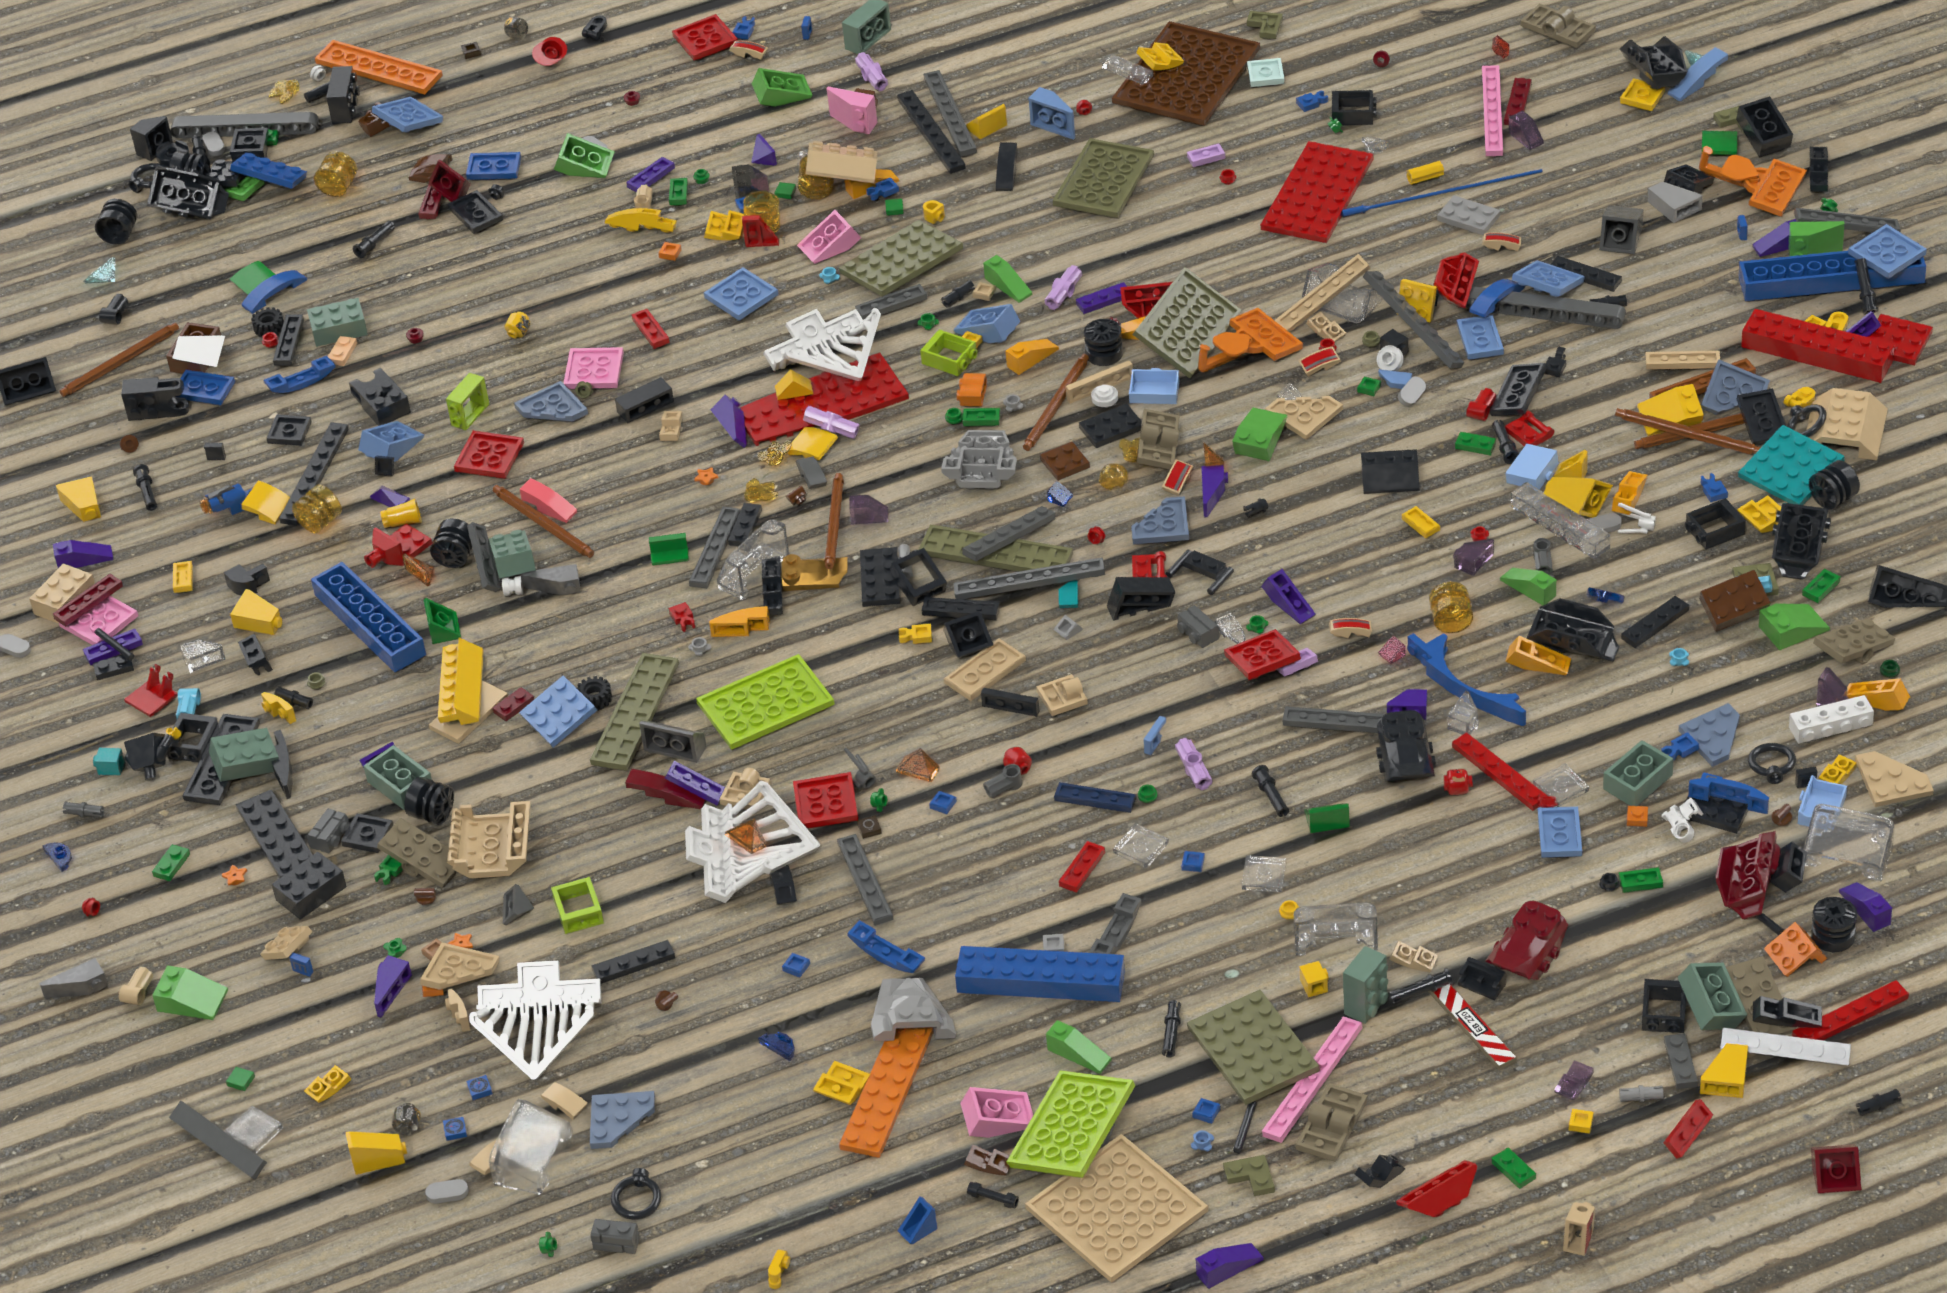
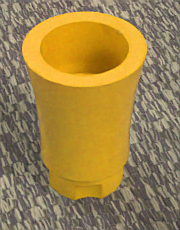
M415 498L380 512L384 528H393L405 525L406 523H422Z

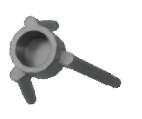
M844 748L846 754L859 769L855 775L857 781L853 780V784L858 789L862 786L865 789L872 787L876 777L870 772L859 754H856L855 758L847 748Z

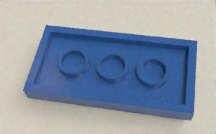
M245 153L234 161L230 167V171L291 189L304 180L307 171L301 170L299 167H290L285 163L270 161L269 158H260L252 153Z

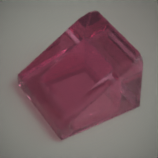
M1392 636L1378 654L1392 664L1406 656V647L1395 636Z

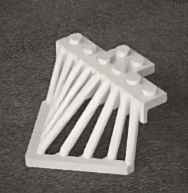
M873 308L867 318L863 320L855 309L825 323L819 311L815 309L787 322L785 326L793 338L765 350L764 356L774 371L784 369L789 364L799 363L861 381L881 314L878 309ZM865 330L868 331L866 337L863 335L860 337H854L857 334H861ZM840 343L862 344L863 349L862 352L855 351ZM830 348L857 359L859 362L858 366H851L834 354Z
M759 781L733 808L732 804L729 803L723 810L705 804L701 808L702 831L691 826L685 830L686 860L704 866L705 896L724 903L735 892L762 874H770L815 852L820 846V843L785 802L764 781ZM760 792L763 794L764 798L734 818ZM766 805H772L777 811L775 814L744 827L736 828V826ZM780 819L785 820L789 825L785 829L744 839L739 838ZM792 834L799 836L802 840L800 843L748 850L742 848Z
M559 961L517 963L518 983L478 986V1005H476L478 1011L470 1013L469 1016L470 1023L532 1080H537L594 1017L595 1004H602L601 979L560 981ZM582 1005H586L585 1013L581 1016ZM559 1006L560 1022L557 1034L559 1042L553 1047L556 1007ZM569 1006H573L572 1027L567 1032ZM544 1007H547L544 1058L539 1063ZM531 1008H534L532 1056L529 1065L524 1060V1048ZM508 1009V1016L502 1034L499 1037L493 1032V1026ZM518 1009H520L521 1022L517 1046L514 1051L508 1045V1039ZM493 1010H495L491 1017L485 1023L480 1020L481 1018L491 1014Z

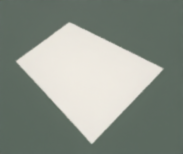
M179 336L172 359L217 367L225 336Z

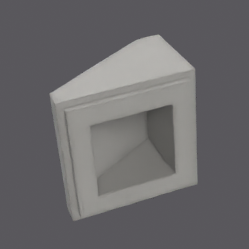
M1064 615L1053 630L1068 640L1083 628Z

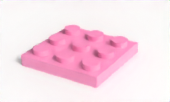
M623 347L570 348L564 385L568 389H575L580 381H584L592 385L591 389L618 388L624 354Z
M109 596L67 627L59 623V626L89 644L94 645L103 641L94 633L97 628L102 629L109 636L113 637L136 619L138 612Z

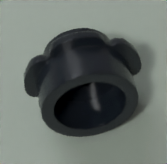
M493 184L488 189L491 198L498 200L504 197L505 190L501 186Z
M1613 873L1603 874L1599 886L1608 892L1614 891L1620 885L1617 876Z

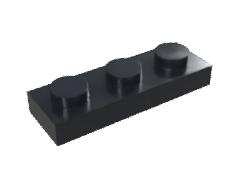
M743 504L728 539L730 546L747 548L761 515L762 505Z
M983 688L981 691L982 707L1035 717L1040 712L1039 700L1036 697Z

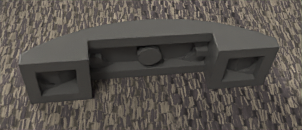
M1122 893L1114 907L1115 914L1101 938H1096L1088 953L1116 954L1134 923L1141 904V898Z

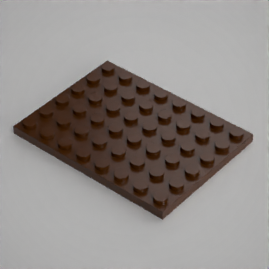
M1169 21L1154 42L1168 44L1184 60V63L1170 69L1152 70L1141 58L1113 95L1112 103L1205 126L1246 69L1247 61H1252L1259 51L1260 42Z

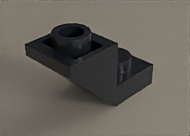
M789 865L770 873L776 905L796 902L794 881Z
M1379 1154L1372 1167H1358L1355 1175L1369 1187L1381 1188L1400 1175L1405 1168L1399 1164L1400 1160L1391 1154L1388 1156Z

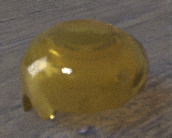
M1116 463L1105 465L1099 476V483L1108 490H1112L1115 486L1121 488L1128 481L1127 470L1124 466Z

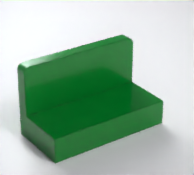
M686 533L649 537L651 563L653 566L689 561Z

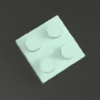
M1281 58L1247 61L1251 87L1285 84Z

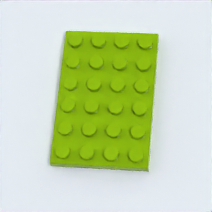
M799 654L696 698L701 710L731 750L835 705L832 696Z
M1060 1070L1006 1161L1007 1164L1010 1165V1168L1083 1178L1135 1087L1134 1081Z

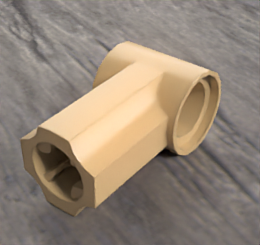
M641 185L637 189V195L634 198L635 208L651 209L652 188L647 185Z
M146 967L136 969L129 983L122 985L119 991L120 1002L142 1005L145 1000V990L153 978L152 972Z

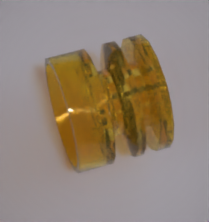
M329 152L314 175L315 185L328 196H342L346 193L350 183L357 174V164L349 155L343 152Z
M808 155L801 159L799 165L798 190L802 195L810 199L826 198L833 190L834 178L807 175Z
M767 191L753 192L745 197L743 200L744 216L760 215L770 229L776 233L780 228L778 197Z
M319 484L310 489L306 495L293 503L292 506L293 514L301 526L307 531L316 534L342 512L341 504L335 494L327 487Z
M1445 582L1437 585L1431 591L1429 604L1433 623L1438 630L1449 634L1458 633L1471 625L1473 610L1470 604L1469 592L1464 585L1457 582Z

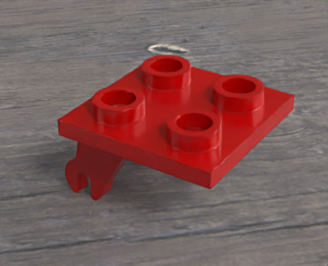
M155 664V670L150 667L148 681L124 699L126 703L149 717H152L178 696V693L172 690L174 676L171 672H167L168 678L163 675L162 684H160L159 672L161 667L158 664Z

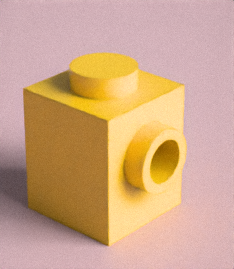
M1319 961L1299 966L1300 981L1308 998L1328 992V972L1326 968H1322Z

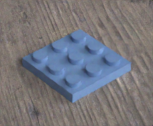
M412 97L372 106L373 114L400 129L401 132H410L411 130L422 129L423 127L434 126L437 123L443 122L441 114Z
M1886 224L1849 247L1848 254L1856 259L1866 258L1867 266L1889 279L1925 256L1927 249Z
M1536 260L1513 273L1512 280L1518 282L1521 286H1530L1536 291H1545L1550 293L1551 296L1559 297L1582 284L1584 276Z
M744 267L704 292L705 299L737 320H741L778 295V289Z
M562 676L519 713L552 747H555L594 714L597 709L570 681Z

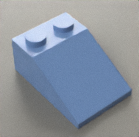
M1039 87L1028 98L1031 125L1074 140L1073 110L1055 92Z
M1012 304L971 310L954 328V332L964 335L966 331L981 335L983 342L1002 343L1016 329L1015 327L1020 323V320Z
M394 421L362 430L358 450L365 453L367 457L374 459L377 455L394 457L395 462L424 438V434L399 421Z

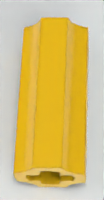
M1437 161L1406 170L1407 180L1411 185L1444 175L1443 164Z

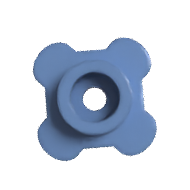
M1201 1130L1193 1135L1194 1142L1191 1143L1193 1150L1210 1151L1212 1149L1211 1142L1214 1140L1212 1134Z

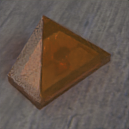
M1203 442L1205 466L1224 465L1223 457Z
M404 554L402 557L405 569L426 586H430L434 566Z
M919 748L904 756L896 772L932 782L939 772L940 766Z
M755 818L725 831V835L750 854L766 847L765 839Z

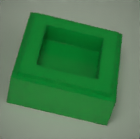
M779 182L774 192L775 197L792 199L796 191V184Z
M902 199L885 200L886 216L904 214Z
M1364 376L1357 387V392L1374 397L1381 386V381Z
M235 1067L226 1080V1084L228 1087L246 1091L255 1074L252 1071Z

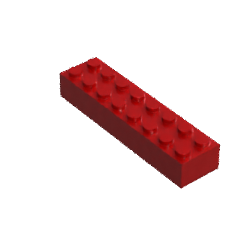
M1754 309L1742 330L1741 347L1882 383L1894 361L1895 344Z

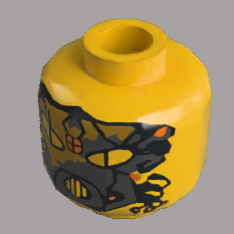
M517 312L509 316L504 327L507 335L516 339L517 337H524L531 324L529 317L525 313Z

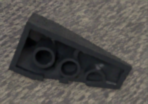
M1877 565L1870 587L1868 602L1885 608L1947 606V585Z

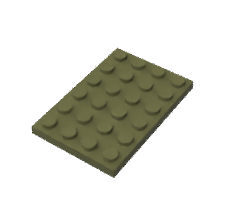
M1089 138L1055 195L1053 206L1118 218L1151 162L1154 150Z
M918 220L908 227L901 229L893 236L886 238L883 242L874 245L866 252L859 254L856 258L847 261L839 267L840 274L883 297L964 249L963 243Z
M1184 267L1132 335L1188 378H1191L1198 369L1200 345L1209 346V354L1215 346L1213 344V337L1226 332L1230 326V319L1238 316L1241 309Z
M1260 989L1187 1022L1189 1031L1245 1105L1320 1071L1318 1063Z

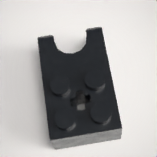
M378 368L374 370L375 377L371 381L361 382L355 379L349 382L351 394L378 426L390 423L411 413L408 396L383 369Z
M158 377L123 380L121 396L128 421L187 415L190 410L188 401L185 398L175 397L183 393L184 383L182 379H159Z

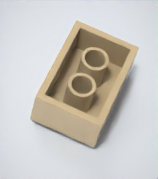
M62 564L29 598L34 615L59 624L54 619L53 613L95 584L93 574Z

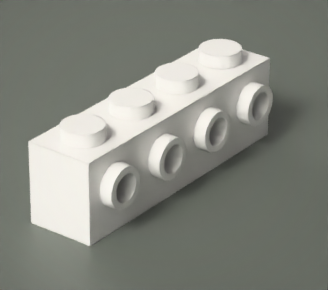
M1865 695L1791 713L1789 729L1798 744L1871 726L1873 725L1874 710Z

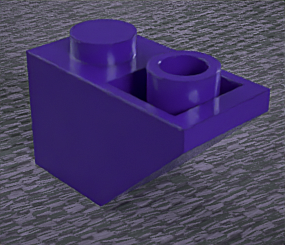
M1427 689L1405 690L1387 702V713L1414 710L1419 712L1421 717L1426 720Z

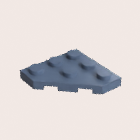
M1718 359L1701 402V408L1715 415L1738 408L1737 395L1767 390L1770 380Z
M561 381L514 403L515 409L524 418L573 422L588 414L587 408Z
M1185 496L1165 498L1157 509L1153 508L1148 512L1140 523L1136 522L1132 525L1133 545L1189 540Z
M1727 703L1680 724L1678 731L1682 735L1688 732L1699 743V750L1697 751L1713 767L1729 760L1740 715Z
M654 1091L592 1095L591 1149L612 1148L618 1143V1139L624 1134L628 1135L639 1126V1122L646 1116L650 1117L655 1112Z

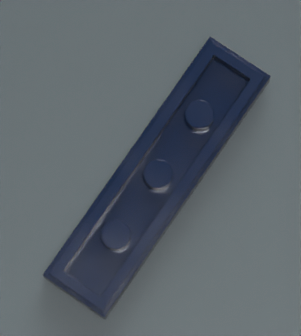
M1059 782L1054 795V801L1128 813H1131L1136 800V794L1061 782Z

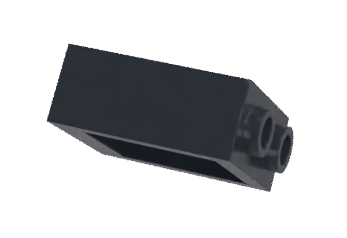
M1373 90L1332 91L1333 120L1337 119L1342 125H1373V118H1377V97H1373ZM1369 106V110H1339V107Z
M1725 498L1686 513L1685 528L1695 537L1697 543L1707 550L1745 535L1746 520ZM1720 517L1727 523V526L1709 533L1700 526Z
M925 548L913 550L909 555L898 557L891 562L890 573L912 606L924 602L925 597H935L946 591L947 581ZM922 560L934 581L914 589L902 569Z
M180 713L173 730L177 727L181 731V736L171 743L167 753L168 759L199 762L218 725L217 717ZM184 732L203 734L198 746L180 744L179 742Z
M1645 979L1642 1031L1684 1033L1686 995L1680 982ZM1649 999L1681 1001L1680 1017L1648 1015Z

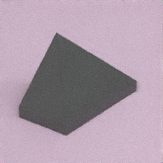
M517 884L512 886L503 897L504 925H508L534 909Z

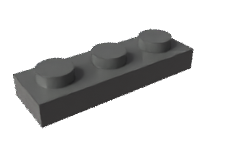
M1685 1033L1664 1036V1044L1676 1089L1698 1087V1080Z

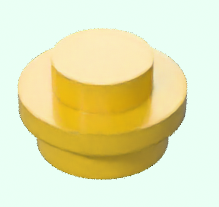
M1287 900L1280 906L1279 913L1285 919H1294L1299 915L1300 908L1296 902Z

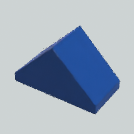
M921 1196L898 1229V1232L910 1244L916 1243L937 1230L935 1209Z

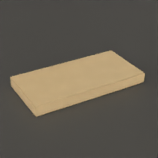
M998 638L993 642L994 646L982 650L946 676L944 683L972 701L981 694L983 688H990L1024 663L1026 656Z
M482 681L479 722L460 725L459 720L440 723L437 717L429 724V728L459 744L493 713V707L508 697V693Z

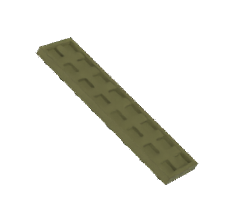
M931 524L918 549L925 548L930 557L1018 572L1066 564L1070 562L1073 555V548L1017 539L980 560L974 561L962 554V548L988 534Z
M642 653L590 758L591 765L628 771L642 742L639 723L640 721H652L679 665L678 658Z

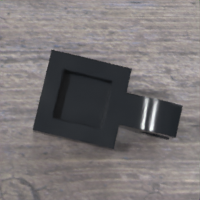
M1559 346L1555 357H1548L1545 363L1547 369L1544 374L1561 377L1566 367V360H1564L1566 348Z

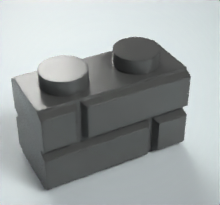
M1194 605L1188 608L1187 611L1185 610L1178 614L1177 628L1182 634L1188 635L1193 644L1197 643L1201 648H1204L1210 642L1213 643L1219 639V626L1197 606Z
M328 808L308 833L309 846L312 849L321 850V852L329 854L334 847L339 845L340 838L350 826L347 815Z
M595 1219L590 1234L593 1250L635 1254L640 1240L638 1225L632 1222Z

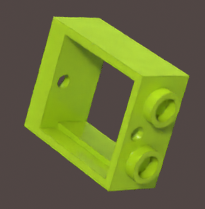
M940 329L920 350L923 365L959 376L966 370L971 361L977 357L975 341ZM943 348L962 353L957 360L939 355Z
M468 373L446 398L451 426L467 430L488 407L489 399L484 377ZM469 397V398H470V401H469V402L467 403V405L463 408V403H464V402L467 400V398Z
M590 877L551 887L554 903L565 934L604 924L602 911ZM586 894L590 895L592 907L565 914L561 901Z

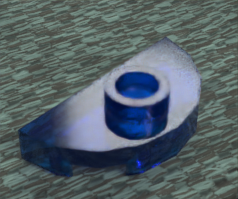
M1591 587L1587 589L1586 593L1587 595L1596 596V601L1608 603V600L1623 603L1625 598L1621 594Z
M58 842L42 845L45 853L61 872L69 867V862L72 859L69 847Z
M777 1032V1034L768 1035L766 1033L758 1038L761 1045L788 1061H791L793 1058L795 1047L793 1040L787 1034Z

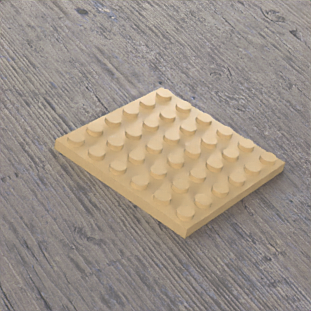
M1122 1134L1098 1150L1083 1178L1064 1175L1025 1203L1027 1211L1111 1283L1208 1212V1205Z

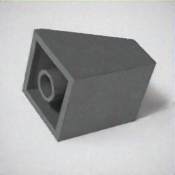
M1609 205L1602 216L1599 250L1635 254L1643 225L1644 209Z

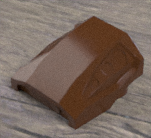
M432 154L421 157L411 170L409 181L428 182L437 161L440 159L449 166L453 160L452 154Z

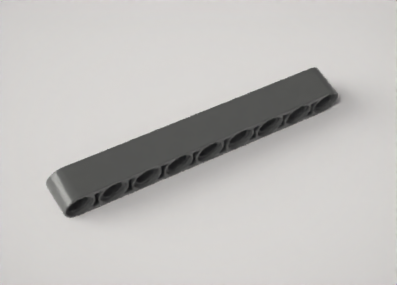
M313 112L177 116L173 119L170 131L171 135L175 138H193L195 136H201L202 138L208 132H216L220 137H233L235 129L250 128L278 130L279 135L312 134L316 131L318 116Z
M1472 287L1466 308L1470 310L1472 304L1486 288ZM1512 291L1495 304V310L1492 313L1618 329L1623 324L1626 310L1624 307L1615 304Z

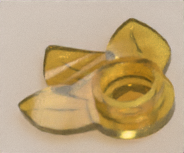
M295 79L278 81L274 84L275 87L270 90L268 97H279L280 104H283L299 91V82Z
M1135 438L1132 441L1127 439L1120 440L1119 448L1123 450V458L1126 461L1137 462L1140 438Z
M787 440L782 444L772 441L767 451L758 452V459L761 462H767L769 466L779 465L784 455L791 449V441Z
M753 478L746 484L744 498L746 501L754 503L759 500H773L779 494L774 491V481L759 483L756 478Z

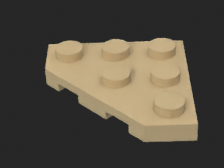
M1322 396V399L1296 397V400L1277 398L1265 410L1286 414L1288 418L1284 426L1307 440L1341 412L1343 404L1331 396Z
M1876 751L1855 756L1856 764L1874 807L1933 795L1934 790L1927 774Z
M441 943L422 975L420 985L441 990L492 975L499 963V956Z

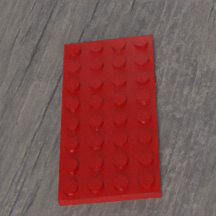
M1308 141L1260 224L1261 230L1327 243L1342 217V210L1347 208L1374 160V154Z

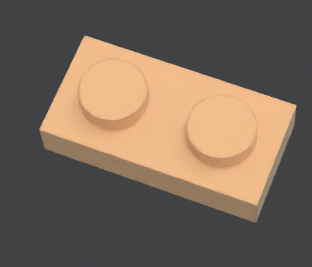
M340 336L328 355L330 360L335 365L345 366L357 345V339Z

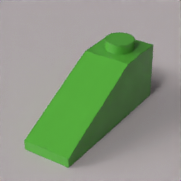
M998 255L983 263L985 279L991 284L996 285L998 289L1018 303L1032 295V291L1010 264Z
M1511 568L1500 577V581L1542 606L1556 597V579L1543 571Z
M1057 1020L1046 1033L1048 1051L1096 1073L1101 1074L1111 1061V1057L1074 1027Z

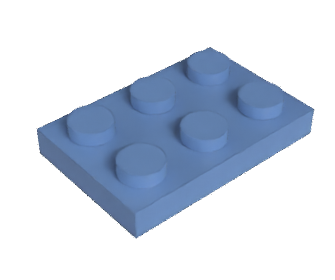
M1488 315L1485 318L1478 316L1457 320V327L1468 360L1504 355V348L1493 315Z
M1578 806L1538 808L1541 858L1582 856Z

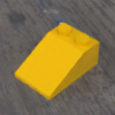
M1693 384L1675 387L1637 404L1639 413L1686 426L1702 423L1704 416ZM1644 426L1647 436L1666 432Z

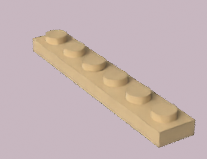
M1357 254L1275 319V321L1288 332H1291L1370 269L1369 264Z

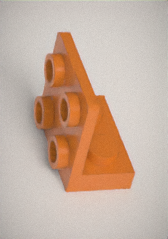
M1796 922L1764 948L1786 977L1791 975L1809 958L1811 960L1816 959L1821 964L1827 959L1808 933Z

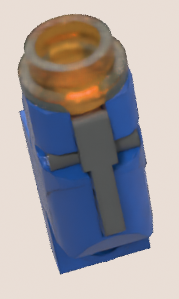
M240 484L226 485L219 490L205 495L199 503L204 514H212L228 508L230 513L234 515L244 511L241 504L252 489L244 492Z

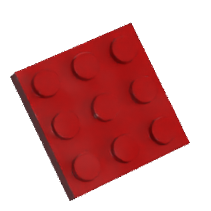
M717 14L672 30L673 37L694 61L730 48L735 41H738L737 37Z
M1880 314L1877 320L1881 326L1868 337L1895 344L1894 361L1915 366L1933 332V327Z
M473 430L454 464V471L506 479L524 445V438Z
M1276 629L1224 649L1225 656L1248 680L1256 679L1260 675L1276 671L1280 667L1291 665L1301 659L1300 652Z
M851 772L793 781L798 819L806 828L858 820Z

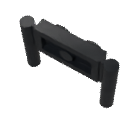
M1187 549L1167 570L1166 575L1171 578L1184 566L1214 579L1215 582L1207 589V593L1213 595L1234 572V569L1230 566L1226 567L1224 562L1195 550L1192 552Z

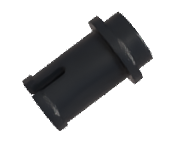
M1258 498L1256 502L1243 506V510L1251 509V511L1245 513L1247 517H1250L1261 511L1266 512L1268 503L1264 498Z

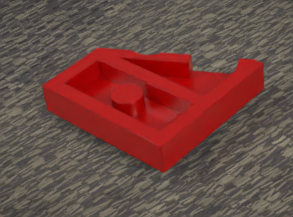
M760 215L742 216L746 247L779 246L778 237Z

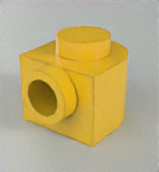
M935 200L925 202L923 204L924 219L932 224L937 221L941 222L945 217L944 204Z

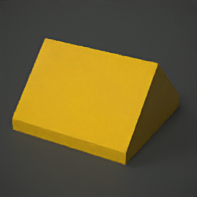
M1002 104L967 123L968 131L977 138L982 139L1007 126L1006 107Z

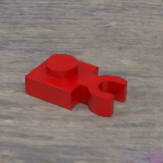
M686 602L668 608L676 625H681L683 632L686 631V625H691L693 629L695 628L693 613Z

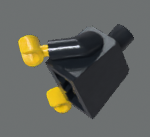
M177 727L174 730L167 728L166 735L150 733L125 741L126 755L124 758L133 771L144 772L145 780L147 781L156 779L155 768L166 764V756L171 743L181 736V731Z

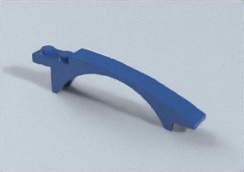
M1414 633L1407 637L1408 652L1426 666V675L1447 691L1480 710L1520 726L1526 725V710L1515 702L1519 700V696L1516 693L1495 694L1483 692L1462 683L1450 672L1444 660L1448 651L1446 642L1448 636L1445 633L1428 643L1422 641Z

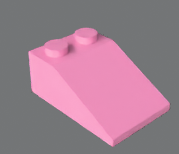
M827 87L830 116L855 132L870 134L877 124L874 95Z
M834 210L797 246L816 264L849 250L861 237Z
M970 1087L960 1103L969 1136L990 1138L1026 1129L1033 1117L1027 1092Z

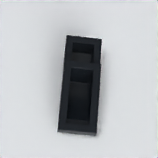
M1000 142L996 172V191H1013L1017 170V143Z
M1760 996L1753 1001L1752 1021L1785 1027L1816 1028L1822 1026V1007L1785 997L1781 1000Z

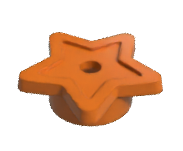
M712 467L707 470L698 469V476L695 477V481H699L702 485H710L714 482V479L718 478V475L713 473Z
M232 865L228 872L222 873V877L228 879V885H239L245 882L243 875L247 872V869H238Z
M455 933L454 940L448 944L468 949L473 948L470 942L472 935L462 936Z

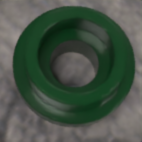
M1885 660L1880 666V673L1885 677H1896L1900 673V667L1894 660Z

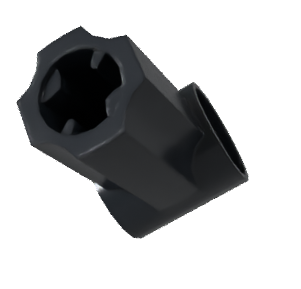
M116 294L107 307L101 308L99 313L100 322L119 325L122 319V312L128 304V299L123 294Z

